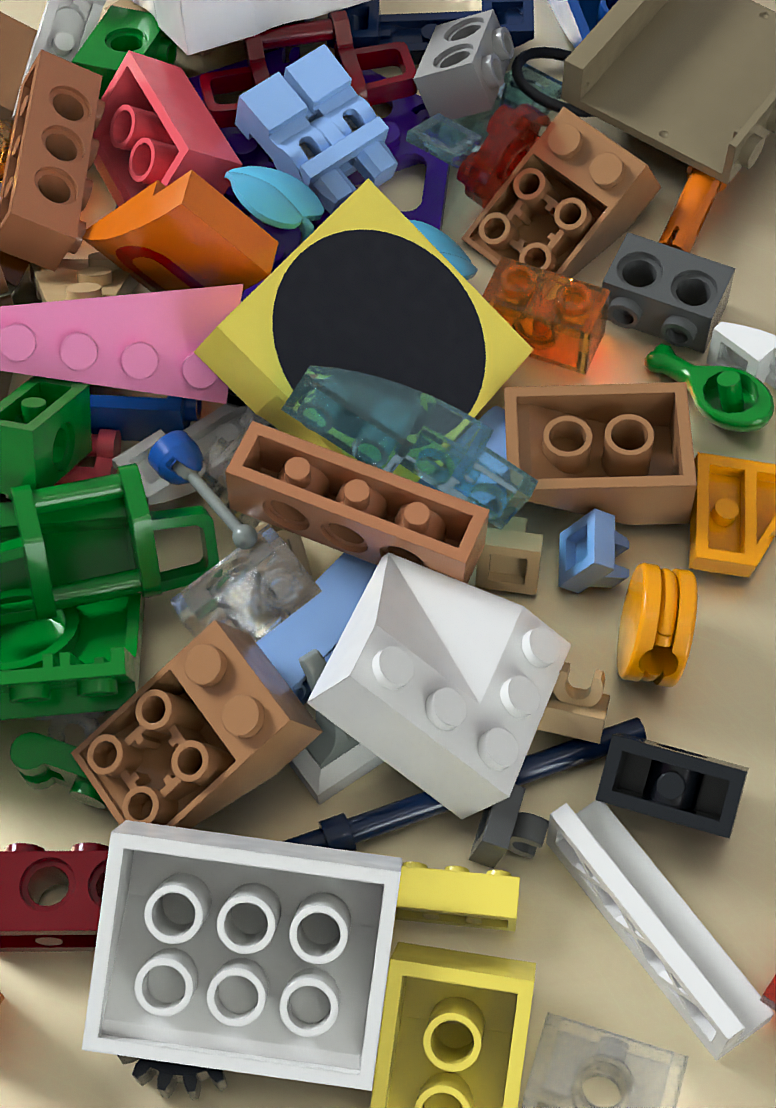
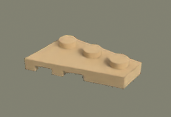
M100 252L89 254L88 259H63L55 272L31 262L29 264L31 282L36 286L37 297L42 299V302L129 295L133 293L138 284V281L132 278L130 273L123 271Z

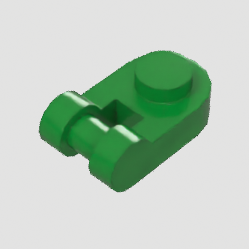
M34 732L21 734L13 741L10 748V758L29 786L42 790L58 783L71 788L69 794L78 801L92 807L106 808L105 803L71 754L77 748L76 746Z

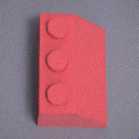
M128 50L101 100L105 101V110L100 124L93 132V138L99 140V148L94 165L117 206H121L157 180L167 187L190 170L196 172L224 195L228 187L231 186L230 181L224 178L226 172L242 167V163L183 69Z

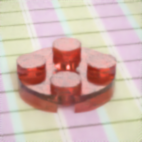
M529 103L521 104L515 109L507 104L500 106L488 122V137L478 152L471 153L463 161L457 172L456 179L465 185V195L484 209L540 136L538 134L541 126H549L551 123L550 118Z

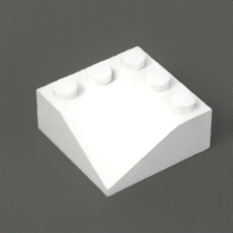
M388 552L378 563L307 704L460 819H464L510 797L571 644L524 606Z

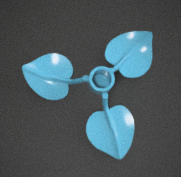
M246 166L231 169L224 176V178L230 181L237 199L254 217L277 228L295 229L298 227L302 232V242L315 231L311 221L321 219L324 213V207L319 198L307 185L280 170L261 166ZM409 220L466 280L472 279L476 275L478 269L472 264L460 246L448 235L427 223Z

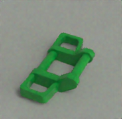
M136 463L117 467L116 474L34 490H31L30 484L10 488L20 538L0 543V564L24 557L32 600L0 605V625L35 619L42 621L56 618V611L138 593H141L143 599L162 595V592L215 579L220 573L214 522L208 511L202 506L149 511L140 471ZM122 498L128 520L135 569L52 586L38 515ZM199 526L203 548L202 559L195 564L160 572L154 530Z

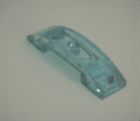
M526 63L523 65V76L533 87L551 98L561 99V81ZM512 70L505 73L504 83L499 89L492 110L455 120L437 113L408 130L406 141L455 168L474 169L493 162L513 149L543 121L551 110L528 98L517 87L512 77Z

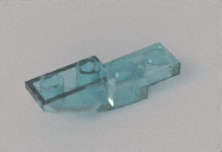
M310 365L281 409L301 422L306 428L318 433L361 462L393 473L400 464L440 491L489 509L488 522L499 529H502L531 498L538 483V480L486 447L494 431L490 427L433 396L374 375L341 368Z

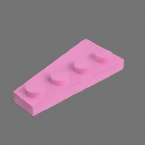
M243 284L0 306V371L226 404L229 387L194 351L241 303Z

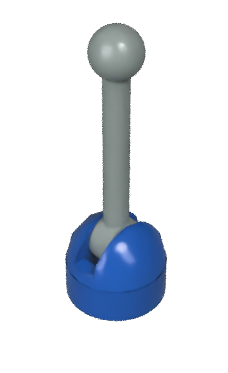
M182 430L172 431L161 437L149 452L148 462L162 479L170 484L182 485L190 483L233 532L232 539L234 544L244 550L252 548L258 539L256 530L250 525L242 524L198 474L203 467V454L195 441L187 432Z

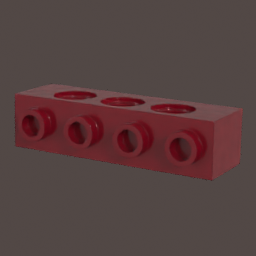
M87 842L73 845L71 851H45L44 848L38 845L14 843L7 845L4 851H0V952L95 951L109 847L99 843ZM58 884L69 886L66 896L57 904L51 906L39 905L42 894L51 886Z

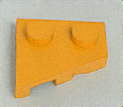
M698 452L694 459L697 488L690 517L689 569L749 578L776 535V464Z

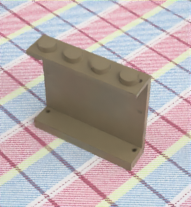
M618 0L564 60L561 99L728 185L742 167L750 169L754 165L769 133L773 132L776 134V12L752 0Z

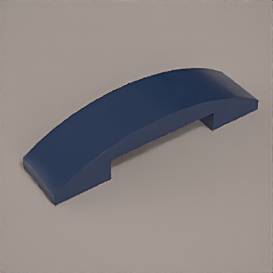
M371 0L338 10H346L354 49L401 41L407 44L414 65L420 64L436 25L492 9L495 11L500 26L506 27L509 30L514 48L534 39L533 0H482V11L381 15L379 0ZM327 40V46L334 48L333 41Z

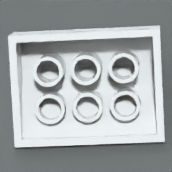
M125 820L111 832L82 1050L372 1091L402 858Z

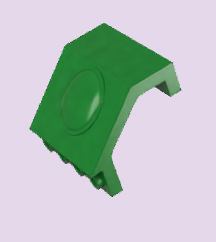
M122 498L38 515L52 586L135 569L128 520ZM12 502L0 503V543L20 538ZM24 557L0 564V605L32 600ZM141 593L56 611V618L42 621L35 619L0 625V720L118 710L138 691L145 598L143 599Z

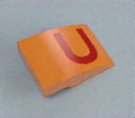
M190 170L167 187L159 180L155 181L86 229L82 237L84 241L119 268L130 273L132 278L150 292L243 284V290L248 289L271 274L279 243L193 170Z

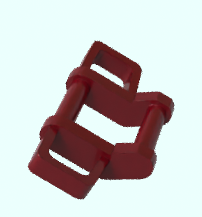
M346 10L329 13L328 19L278 26L261 32L258 35L245 38L243 43L247 67L204 73L199 77L203 103L219 128L237 127L235 119L238 103L218 104L214 101L213 97L219 94L250 90L269 78L270 75L264 55L266 50L332 40L336 59L352 78V88L370 106L415 95L418 89L413 78L417 70L408 46L404 42H392L354 49L349 19ZM388 66H397L401 69V75L370 83H365L362 73L364 70Z

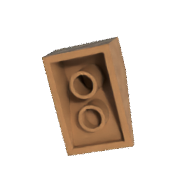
M686 382L504 387L508 497L583 515L596 508L615 515V522L626 525L689 524L697 481Z

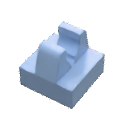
M594 508L560 533L558 587L579 594L588 587L613 588L629 577V569L615 564V557L629 549V540L615 530V515Z

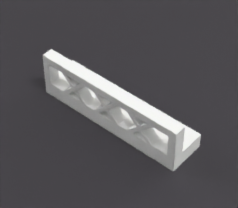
M595 800L576 814L565 803L550 814L546 839L547 845L716 1061L772 1019L775 1014L605 803Z

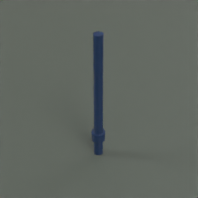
M636 717L604 728L600 744L573 739L527 755L515 784L521 786L606 756L612 734L621 732L647 739L644 726L640 719ZM422 792L350 818H346L345 814L341 813L318 822L319 829L283 842L357 851V843L450 810L426 792Z

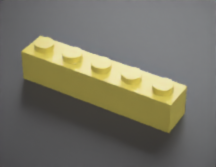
M404 862L401 867L395 920L515 932L520 877H513L511 873L504 870H489L486 874L469 872V869L462 866H447L442 870L428 868L427 865L420 862Z

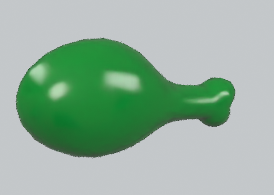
M662 343L645 357V366L650 372L665 374L676 382H686L687 391L691 395L697 410L713 425L733 432H753L766 426L773 416L774 403L769 389L758 378L742 369L727 366H696L677 356L671 346Z

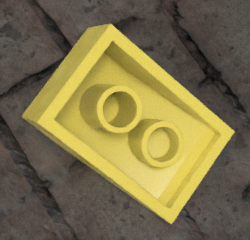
M398 942L389 962L370 1108H518L536 963Z

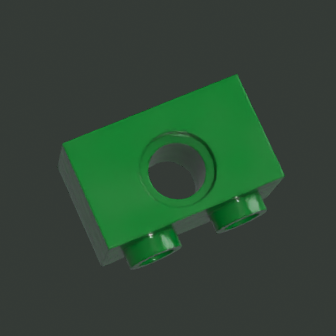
M111 5L71 62L102 76L99 99L101 100L128 50L174 65L177 56V45L158 27V23L151 13Z
M33 376L0 401V494H5L6 498L12 500L11 487L30 484L31 490L53 486L92 451L89 384Z

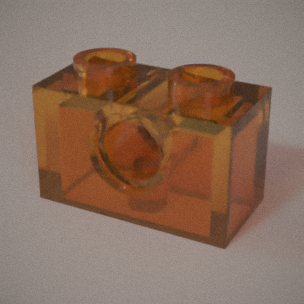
M502 256L482 297L534 349L529 357L586 375L605 333L610 290Z

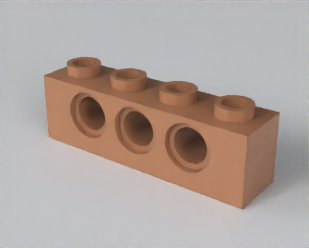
M42 49L20 88L0 192V251L55 272L67 252L75 254L83 241L82 237L86 232V222L80 220V214L86 207L92 192L93 181L87 179L86 176L98 152L99 140L93 138V132L97 129L102 119L105 101L99 99L102 82L101 75Z
M255 421L251 422L225 471L230 509L375 565H378L381 558L389 552L468 584L485 546L489 509Z

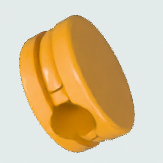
M641 563L634 570L623 605L618 635L617 669L622 679L639 682L641 679L646 682L653 681L655 685L673 687L679 682L689 657L696 622L698 590L693 572L678 568L672 571L667 568L660 569L658 565Z

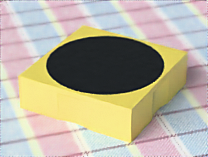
M368 178L209 334L194 353L256 415L268 421L279 431L418 482L534 349Z

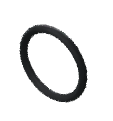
M536 47L525 50L515 57L511 66L512 77L517 87L528 98L557 113L564 106L578 117H595L570 103L559 101L540 92L523 76L522 68L528 60L546 58L564 61L572 53L571 51L553 47Z

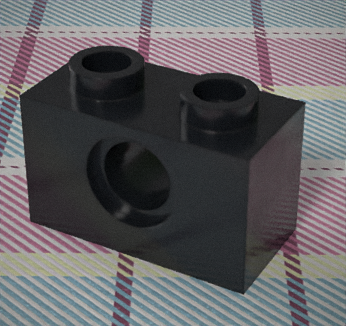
M619 732L612 734L595 800L730 839L749 768Z

